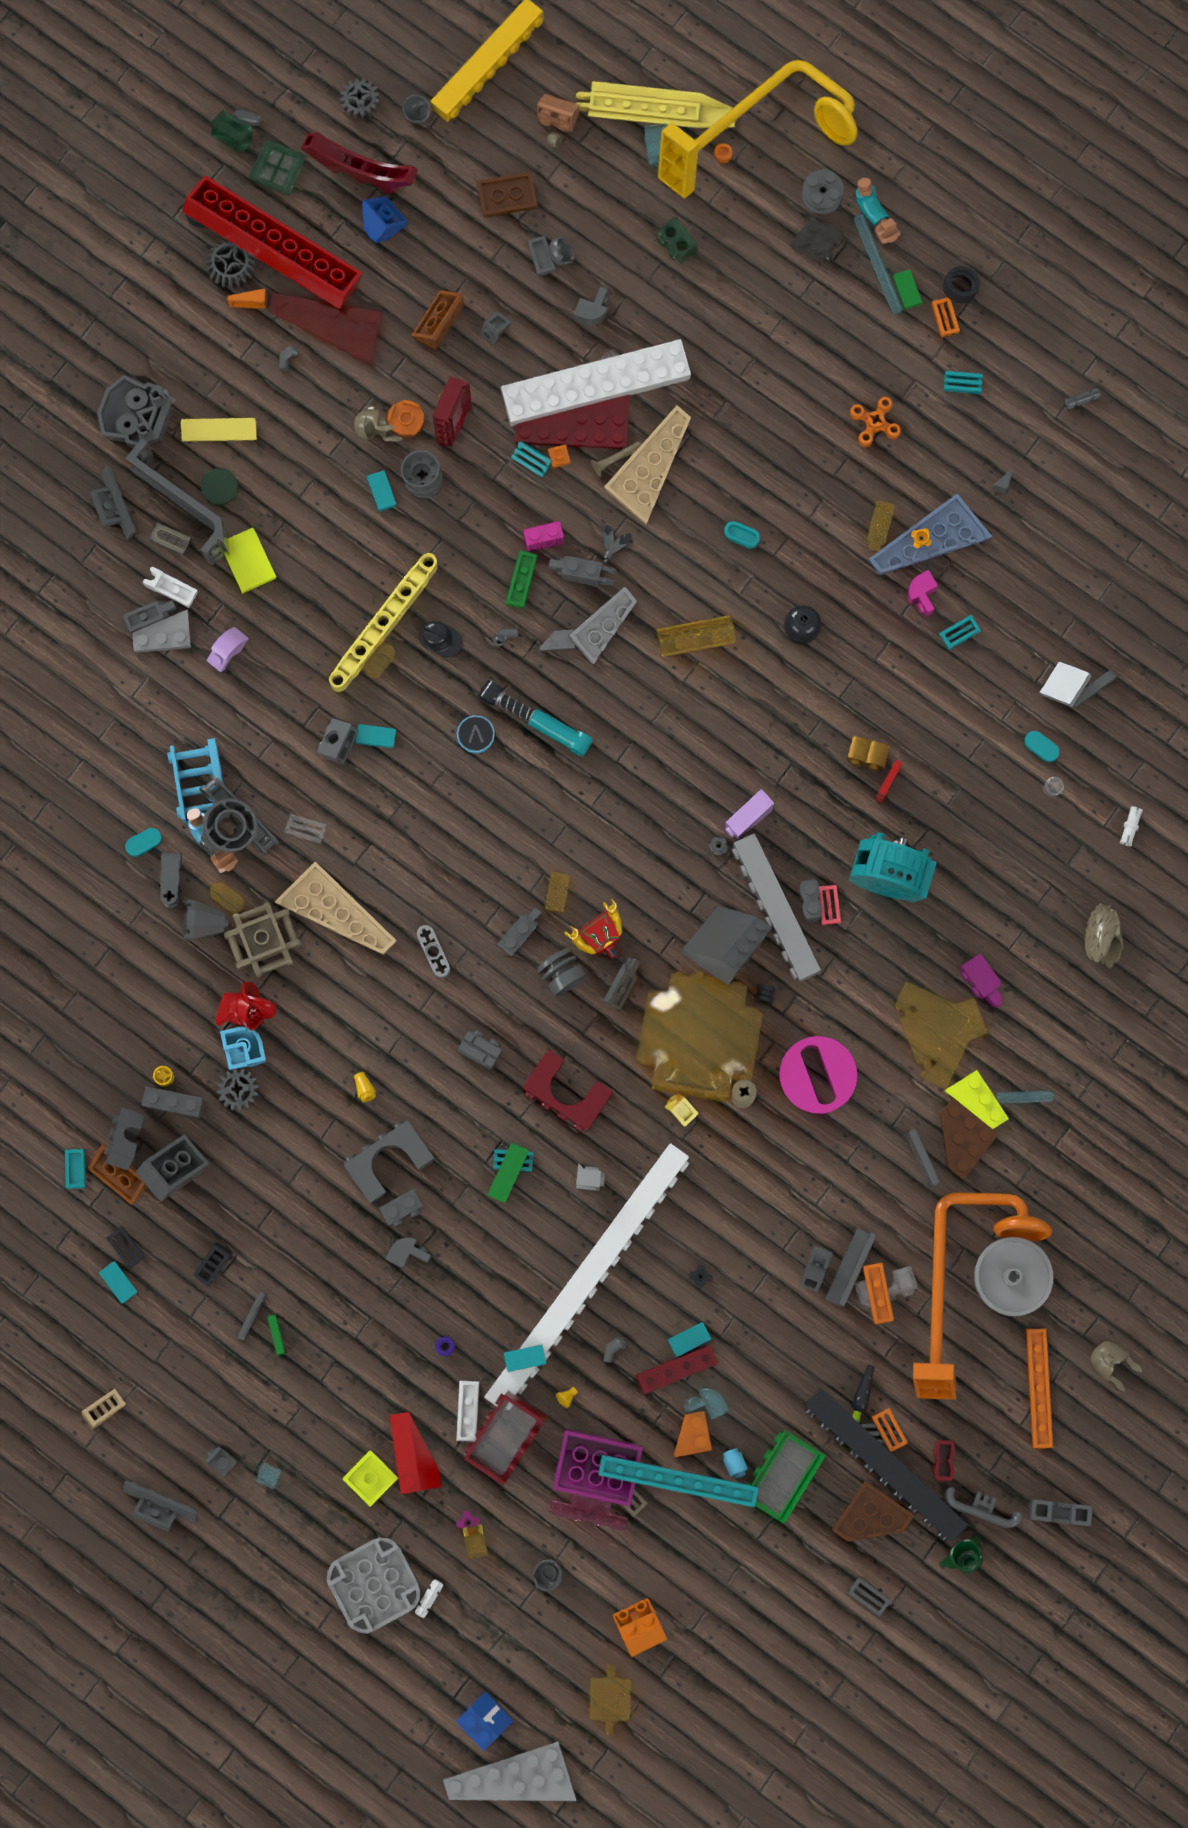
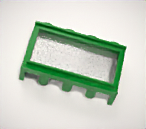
M786 1430L783 1433L778 1432L773 1441L776 1443L772 1450L768 1449L763 1459L766 1461L762 1467L758 1465L752 1476L755 1479L752 1484L747 1483V1485L759 1487L755 1506L783 1524L787 1521L826 1456Z

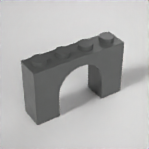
M403 1120L399 1121L393 1126L394 1130L390 1133H387V1131L377 1137V1142L374 1144L368 1143L361 1149L362 1152L357 1156L353 1154L345 1160L344 1167L371 1205L387 1194L373 1172V1162L380 1151L390 1147L403 1150L419 1171L435 1160L408 1120L405 1122Z

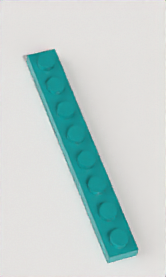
M602 1455L598 1473L600 1476L755 1507L759 1488L757 1486Z

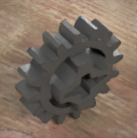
M356 78V83L349 81V86H343L344 91L340 92L342 97L340 98V103L343 104V111L347 110L349 116L353 113L354 118L361 115V118L364 119V114L370 117L371 110L377 111L376 106L380 104L378 100L380 96L377 93V87H372L371 81L367 84L364 78L362 82H359L358 78Z
M234 1069L233 1074L227 1071L226 1078L220 1077L223 1083H217L221 1090L216 1092L218 1095H222L219 1101H226L224 1106L227 1108L231 1105L232 1111L236 1107H238L239 1111H242V1106L249 1109L248 1103L255 1104L253 1097L259 1096L255 1092V1090L259 1089L258 1085H254L257 1081L256 1078L250 1079L252 1074L249 1072L245 1075L244 1069L240 1073H238L237 1069ZM240 1078L246 1079L249 1084H243ZM232 1079L233 1082L230 1086L226 1087L227 1083ZM237 1083L239 1087L243 1089L239 1091V1097L237 1093L233 1091L237 1088ZM247 1093H250L248 1098L246 1100H243L244 1096ZM227 1095L233 1096L235 1098V1102L230 1101L227 1098Z

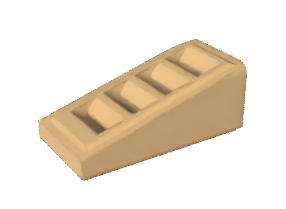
M113 1389L84 1409L82 1416L89 1426L95 1429L123 1408L126 1403L116 1389ZM110 1397H113L118 1404L116 1407L109 1399ZM105 1401L111 1408L110 1411H108L106 1407L103 1405ZM98 1406L104 1413L103 1416H101L98 1410L96 1409ZM90 1412H93L97 1417L96 1421L89 1414Z

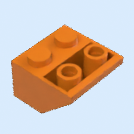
M648 1598L612 1615L631 1657L667 1640Z

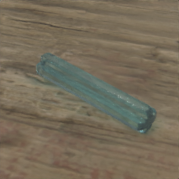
M1053 1091L998 1092L996 1100L998 1103L1052 1102L1054 1100Z

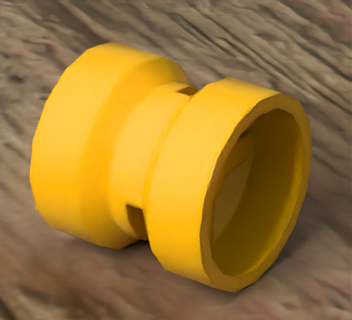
M166 1066L157 1067L153 1073L154 1081L161 1087H169L175 1080L174 1073Z

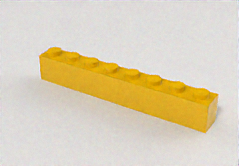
M524 0L430 101L432 110L447 122L451 118L454 119L459 114L462 106H466L471 101L474 93H478L483 88L486 80L492 79L499 66L505 65L511 53L517 52L523 40H528L532 31L541 26L543 23V10L530 0Z

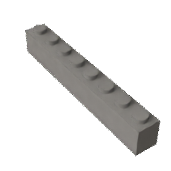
M755 833L734 842L732 853L735 859H739L742 864L740 870L743 876H747L750 881L748 883L752 894L756 893L757 905L760 911L764 910L767 916L764 919L766 924L772 927L775 933L773 938L776 944H780L783 949L781 954L784 961L789 962L791 966L789 971L794 980L797 979L800 983L819 974L821 969Z

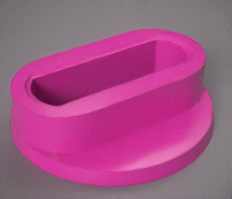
M808 1037L795 1043L785 1054L780 1066V1083L787 1098L798 1108L811 1113L827 1114L845 1104L853 1094L857 1083V1068L851 1053L841 1043L828 1037ZM806 1048H815L818 1051L835 1100L830 1104H820L817 1100L800 1054Z

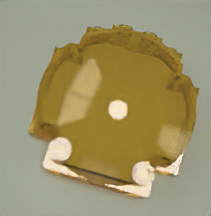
M684 972L671 973L668 992L653 991V993H648L636 1063L655 1066L651 1088L653 1090L728 1103L732 1080H752L763 1013L759 1012L757 1008L745 1006L747 986H744V983L733 981L732 984L727 985L717 977H708L703 972H695V974H691V977L687 976V973Z

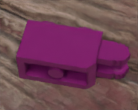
M980 953L961 966L960 975L965 982L968 981L971 984V991L977 998L980 997L981 1000L985 998L992 1007L996 1008L1003 1002L998 992L1001 981Z

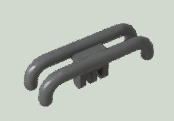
M949 1486L945 1490V1501L951 1508L995 1525L1012 1528L1017 1526L1023 1518L1022 1512L1019 1511L1014 1512L1009 1520L993 1515L992 1511L997 1497L992 1496L989 1503L987 1502L989 1494L985 1493L983 1500H981L982 1491L980 1490L977 1491L972 1506L958 1502L955 1499V1488L953 1486Z

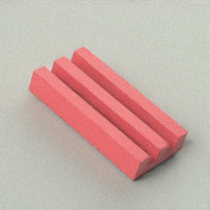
M837 885L819 887L818 898L822 905L821 924H841ZM824 890L826 893L829 920L825 919V910L822 891ZM829 890H833L836 919H833Z

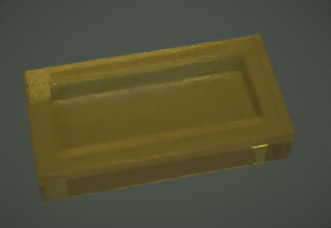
M551 872L545 904L546 911L564 914L570 875Z

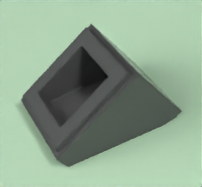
M1008 471L994 484L992 491L1002 494L1007 493L1012 471Z

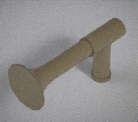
M636 442L602 461L591 459L592 467L596 474L601 477V472L605 467L624 457L632 456L641 444Z

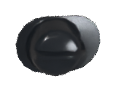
M430 621L424 624L419 633V640L424 647L444 657H453L458 654L463 645L459 632L442 622Z

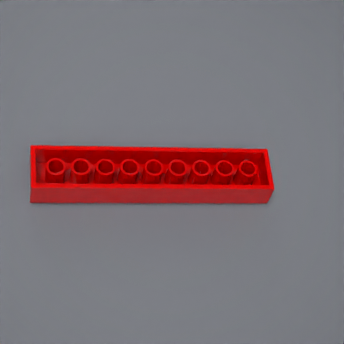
M204 175L185 198L183 213L338 309H341L358 287L363 272L208 176Z

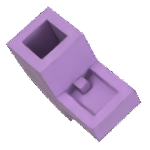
M236 627L227 630L214 643L211 648L212 652L206 661L219 672L224 671L231 658L241 652L249 638Z

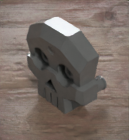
M123 375L105 390L97 415L104 438L126 442L128 447L134 448L141 439L146 441L148 445L157 441L162 442L173 409L161 386L149 382L144 385ZM135 398H140L139 402H134ZM127 423L131 424L129 428H125Z

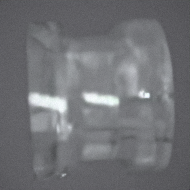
M1051 777L1043 784V792L1050 798L1059 796L1064 789V783L1058 777Z

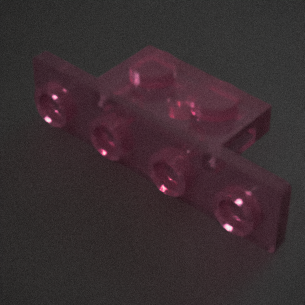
M576 1494L572 1496L571 1505L552 1500L549 1507V1513H553L555 1516H566L576 1521L591 1522L597 1526H609L614 1530H626L628 1518L609 1514L612 1502Z

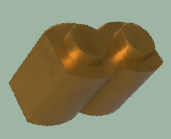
M853 736L847 761L853 766L861 767V765L868 766L869 770L879 772V770H884L890 746Z

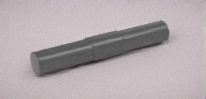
M259 1291L237 1338L245 1340L266 1294Z

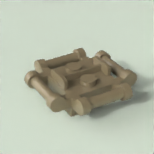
M269 901L264 902V905L241 914H233L237 928L224 933V937L228 940L237 962L235 964L237 970L252 964L257 978L286 964L287 966L292 965L293 962L288 950L302 945L291 923L289 910L284 909L273 913ZM267 912V915L242 924V921ZM278 919H282L290 939L288 943L284 942L276 921ZM237 935L241 936L249 957L247 959H243L235 938ZM283 953L284 958L261 967L257 963Z

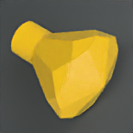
M572 1387L568 1391L558 1392L556 1398L559 1404L568 1409L573 1396L578 1392Z

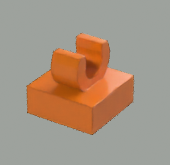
M566 444L548 449L549 458L553 460L551 463L552 469L570 464Z

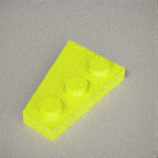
M977 1070L944 1090L945 1093L953 1097L959 1104L992 1129L1009 1119Z

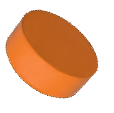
M725 143L717 145L714 150L715 159L720 163L729 162L732 158V148Z

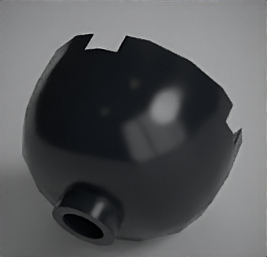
M800 605L794 607L785 617L784 630L786 635L795 643L812 642L821 631L822 622L820 615L811 606Z

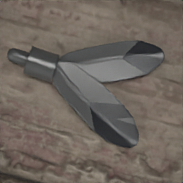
M609 525L605 527L603 531L606 550L603 557L605 559L604 564H607L614 553L630 542L631 534H624L614 541L612 528Z

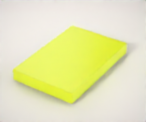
M254 528L228 538L230 555L225 552L223 553L242 594L277 579Z

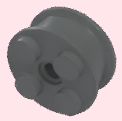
M822 169L812 172L805 179L803 185L802 200L804 205L811 212L821 215L835 211L842 201L844 191L842 180L836 173L830 170Z

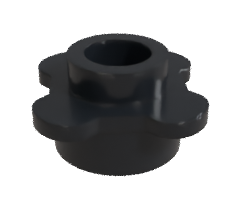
M699 1265L697 1270L689 1273V1279L693 1280L696 1283V1287L700 1289L703 1288L706 1282L712 1280V1275L707 1273L705 1266Z

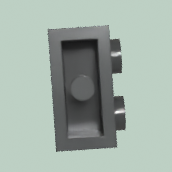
M414 1189L379 1209L388 1226H394L395 1228L404 1223L405 1218L409 1216L413 1218L422 1213L423 1206Z

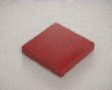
M895 760L876 796L877 802L882 804L903 762Z

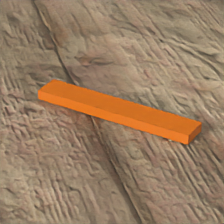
M1026 1329L1033 1448H1053L1046 1329Z

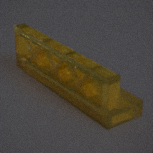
M730 615L656 629L662 657L736 643L734 626Z

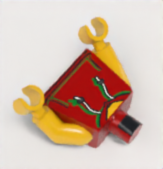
M611 899L612 905L610 907H607V904L604 902L603 905L606 910L582 928L577 930L570 926L573 929L571 935L565 931L564 934L572 939L579 950L598 956L606 952L611 960L620 954L615 944L620 941L622 921L616 909L617 904L613 899Z

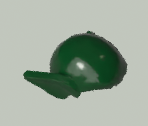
M976 1534L971 1540H962L956 1543L950 1551V1556L943 1559L939 1565L941 1567L959 1569L964 1573H971L979 1569L983 1563L980 1536Z

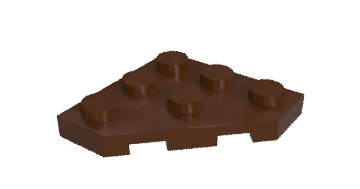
M952 1098L940 1113L947 1168L964 1180L998 1136V1133Z
M864 1481L832 1528V1531L847 1542L904 1532L914 1515Z

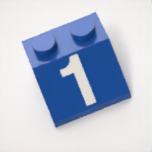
M485 1691L456 1722L484 1751L513 1720Z

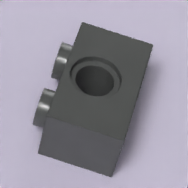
M332 718L326 728L323 740L319 743L317 753L326 760L344 765L359 731L352 724Z

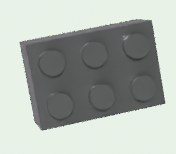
M184 1134L145 1160L136 1173L161 1202L199 1176L209 1163Z

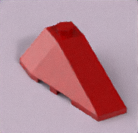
M410 1413L390 1415L401 1494L440 1488L441 1481L438 1466Z

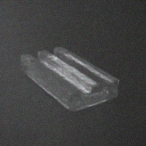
M290 814L284 832L321 843L327 825ZM293 820L309 824L312 826H316L322 829L317 830L304 825L293 823ZM294 827L315 834H319V838L294 830H290V828Z

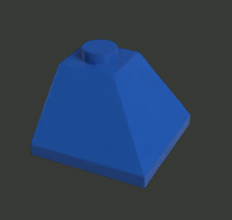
M387 196L372 198L362 202L364 230L375 243L388 240L409 223Z

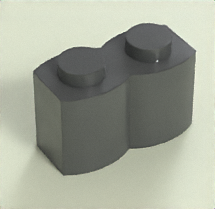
M816 880L802 881L799 888V898L803 904L801 914L805 923L819 921L822 914V905L818 899L820 890Z

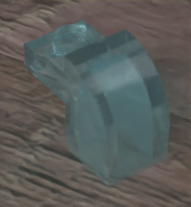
M712 1389L698 1390L701 1398L692 1397L686 1400L687 1404L683 1406L686 1414L705 1406L710 1420L729 1412L724 1398Z

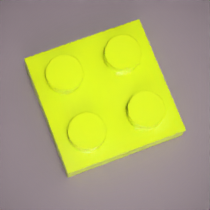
M370 1450L342 1479L371 1507L393 1485L398 1477Z

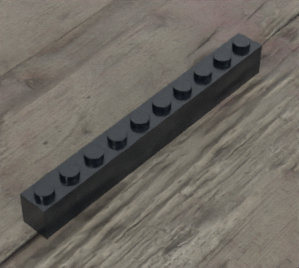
M819 1387L804 1404L807 1407L805 1412L813 1419L815 1417L820 1419L822 1422L819 1425L827 1432L830 1430L836 1434L834 1439L842 1446L844 1444L851 1448L849 1453L857 1460L859 1458L864 1460L866 1463L863 1466L871 1473L874 1471L880 1475L878 1480L886 1487L888 1485L895 1489L893 1494L901 1501L903 1498L910 1504L907 1507L915 1514L919 1512L923 1515L922 1521L930 1528L932 1526L939 1530L937 1535L945 1542L947 1540L953 1542L968 1526L964 1520L822 1388Z

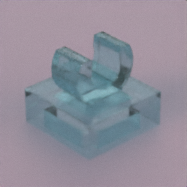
M263 1463L256 1482L275 1489L282 1470Z

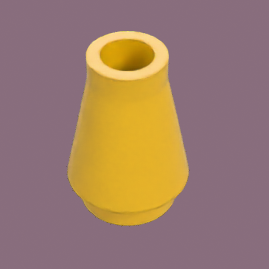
M360 1072L354 1075L358 1098L362 1102L374 1099L376 1097V1089L365 1073Z

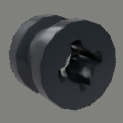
M757 984L756 989L758 992L754 1000L772 1004V995L775 993L776 988Z

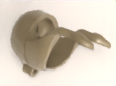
M369 406L368 409L357 414L354 428L357 436L363 440H372L375 434H380L385 442H398L403 439V437L398 436L388 437V431L394 429L395 426L387 425L384 416L379 414L380 411L376 409V406Z
M1104 1341L1099 1344L1090 1357L1093 1368L1102 1378L1115 1383L1116 1387L1121 1391H1125L1122 1382L1111 1376L1114 1364L1126 1360L1133 1370L1142 1372L1141 1367L1132 1361L1130 1354L1111 1341Z

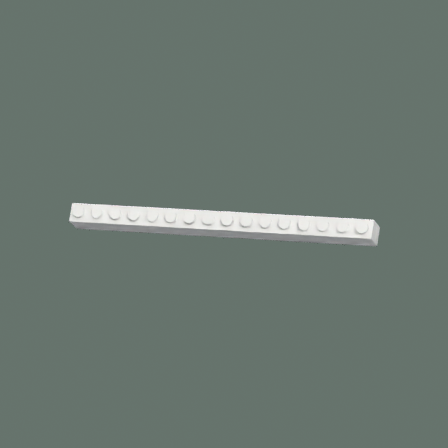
M671 1143L668 1145L520 1349L543 1345L545 1360H547L551 1354L549 1352L551 1346L558 1345L563 1338L560 1335L564 1329L569 1330L574 1323V1320H572L573 1316L576 1313L580 1314L586 1306L584 1301L587 1297L591 1299L598 1290L595 1288L599 1281L604 1282L609 1275L607 1272L608 1268L611 1265L614 1267L621 1258L618 1256L622 1249L626 1251L631 1245L632 1241L630 1238L633 1234L638 1235L644 1227L641 1224L645 1218L650 1219L655 1212L653 1209L654 1205L657 1202L660 1204L667 1195L664 1193L668 1186L672 1188L677 1182L678 1178H676V1175L679 1171L684 1172L690 1164L687 1162L689 1156ZM536 1366L507 1372L506 1367L484 1398L497 1407L498 1405L495 1402L501 1393L505 1395L509 1390L515 1396L517 1393L521 1395L528 1386L525 1382L529 1377L533 1379L539 1368ZM509 1402L505 1409L510 1410L513 1404Z

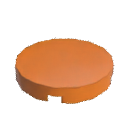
M402 400L394 404L390 408L387 418L388 424L395 426L392 432L400 437L407 438L419 433L424 426L425 420L421 407L410 400Z

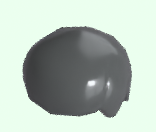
M413 94L404 101L402 112L407 120L422 124L429 120L432 114V105L424 96Z
M564 237L554 238L549 246L551 260L560 266L571 264L574 261L573 247L571 243L563 241L565 240Z
M551 1559L542 1560L535 1566L533 1571L535 1586L543 1591L554 1590L563 1579L561 1566L558 1562Z

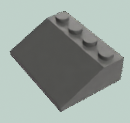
M718 906L681 952L729 985L763 943L772 928L756 916Z

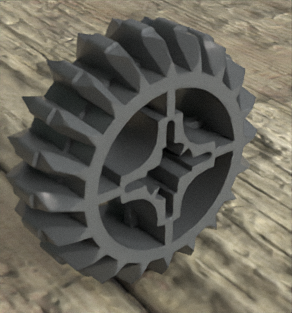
M223 239L221 245L216 242V249L211 247L210 251L212 254H207V259L209 260L206 261V266H208L207 272L211 273L210 278L212 280L215 279L217 285L221 283L222 287L229 284L231 289L233 284L239 287V282L241 281L246 284L245 278L251 279L250 273L255 272V257L230 241L226 243ZM238 253L246 259L245 263L238 259ZM217 263L224 267V273H221L216 268Z

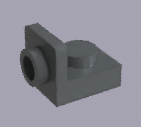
M497 311L484 322L480 334L486 340L495 344L498 337L510 327L511 321Z
M221 1446L213 1447L206 1454L208 1458L205 1461L223 1477L238 1463Z

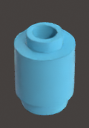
M738 1448L723 1453V1461L729 1476H734L735 1479L745 1476V1471L748 1468Z

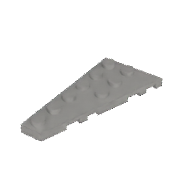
M558 1741L443 1779L449 1800L577 1801Z

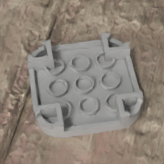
M389 1538L374 1539L340 1557L331 1564L327 1573L328 1586L348 1625L360 1633L373 1632L414 1609L420 1600L421 1590L419 1583L401 1548L395 1541Z

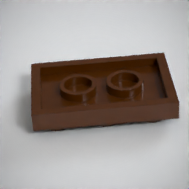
M531 172L477 181L483 218L538 209Z

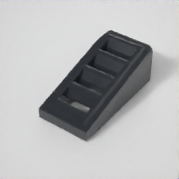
M216 1242L193 1276L209 1287L233 1252L219 1242ZM215 1251H218L219 1253L224 1255V1258L215 1253ZM211 1257L215 1258L217 1261L220 1262V1264L218 1265L217 1263H215L214 1261H212L210 1258H211ZM206 1264H209L210 1266H212V1267H213L214 1269H216V1270H215V1271H212L211 1269H209V1268H208L207 1266H205V1265H206ZM204 1270L209 1275H211V1277L208 1278L207 1276L202 1274L201 1271Z

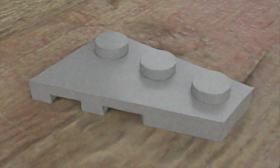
M188 609L133 632L134 652L191 648Z

